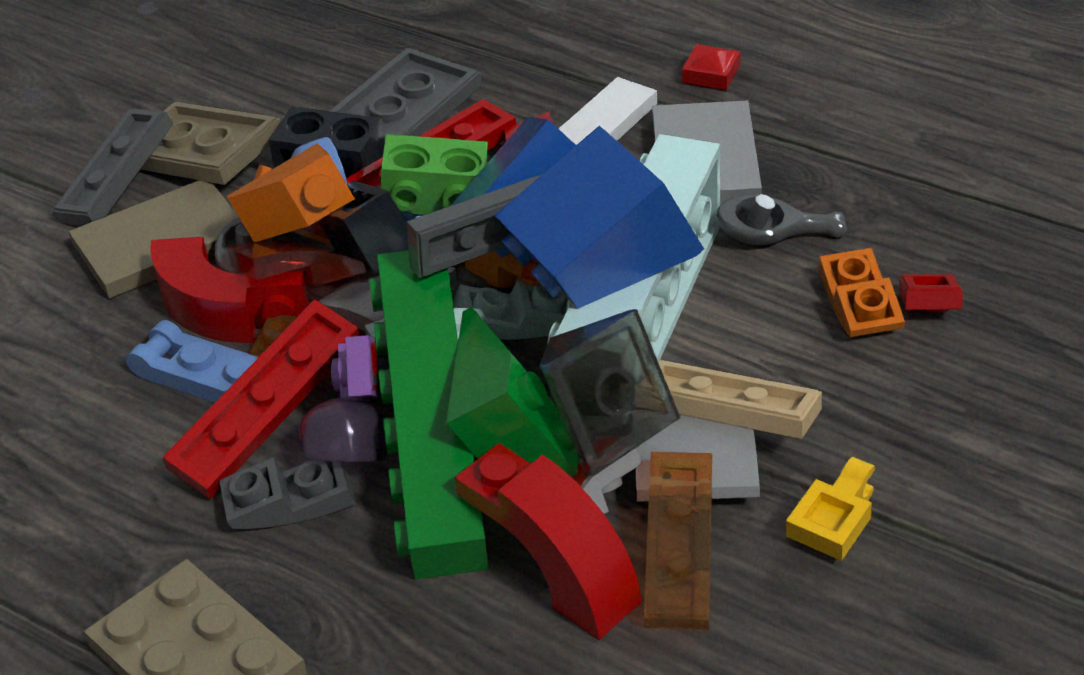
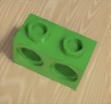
M386 134L381 169V189L389 191L401 213L427 215L447 208L453 204L487 164L488 142Z

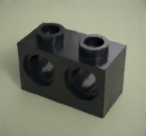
M291 106L269 138L275 168L291 159L294 150L302 144L323 137H329L337 150L346 178L382 158L385 144L382 118Z
M351 181L347 186L355 199L318 220L340 260L376 274L379 272L377 254L409 250L407 223L388 190Z

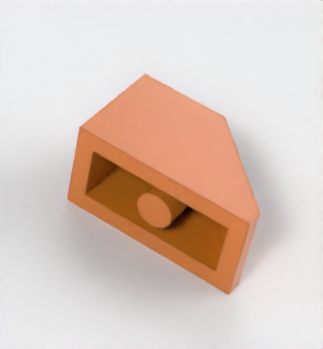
M318 143L226 196L254 243L308 227L355 199L331 156Z

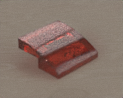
M268 240L227 247L231 266L257 280L288 271H303L305 282L318 286L366 272L363 261L304 242Z

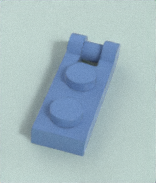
M161 320L149 332V341L146 344H137L126 356V363L134 374L143 379L215 403L258 357L183 333L174 323L168 320ZM165 355H168V356H171L172 358H171V359H167V358H164V356H165Z

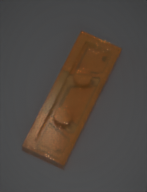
M651 452L644 628L709 630L712 453Z

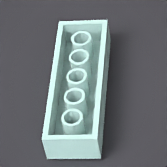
M659 134L650 153H643L640 158V162L664 182L704 247V250L690 260L581 308H577L568 299L567 312L561 323L555 322L551 327L547 342V353L550 357H554L555 371L551 381V397L557 399L559 410L562 413H569L575 419L579 428L621 437L626 436L634 418L633 409H638L639 407L636 405L635 388L656 362L660 360L720 228L717 222V211L720 207L719 143Z

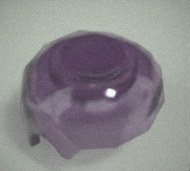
M350 397L332 398L309 410L301 420L298 430L299 450L304 452L305 456L309 459L343 462H374L387 459L388 451L384 418L371 405Z

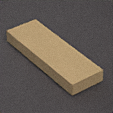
M658 360L635 388L637 406L799 439L804 437L822 410V392L815 389L664 360Z

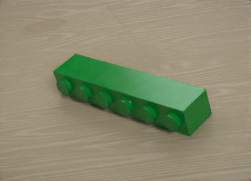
M409 250L377 254L380 277L369 278L373 312L383 311L385 322L374 323V333L378 358L388 356L389 368L379 370V381L383 405L393 404L395 417L384 418V430L388 454L399 452L400 467L389 468V479L393 505L404 503L406 518L394 521L398 557L410 556L415 580L489 570L481 511L458 496L456 492L455 477L474 463V455L446 424L458 345L448 268L419 278L410 268Z

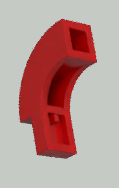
M203 237L151 240V259L164 306L175 321L200 336L224 342L254 343L256 328L287 327L309 305L303 271L255 274L229 273L217 269L209 263Z
M498 443L455 477L457 495L506 528L530 552L549 586L552 608L590 635L600 640L642 602L634 566L615 529L583 488L550 459L541 455L533 463H529Z

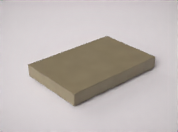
M174 102L164 110L169 115L173 125L141 167V170L225 185L270 146L269 138L281 120L272 116Z
M199 180L68 232L72 245L108 298H113L157 280L151 259V240L203 237L208 258L215 256V244L218 235L228 223L238 218V215L213 183Z

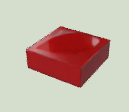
M696 44L682 68V83L727 90L733 80V76H735L741 65V51Z
M902 274V276H899V297L906 310H923L936 314L952 309H962L963 290L952 274Z

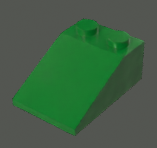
M473 307L463 311L446 424L478 459L500 443L529 463H533L541 455H544L570 477L578 474L579 446L582 444V435L575 419L569 413H562L547 395L540 378L535 373L526 371Z

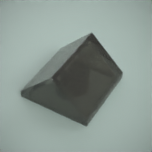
M637 309L627 310L550 337L540 367L586 476H595L681 418Z

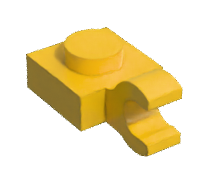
M851 457L833 486L815 479L787 518L786 537L842 561L871 519L872 502H869V499L874 491V486L867 484V481L875 471V466Z

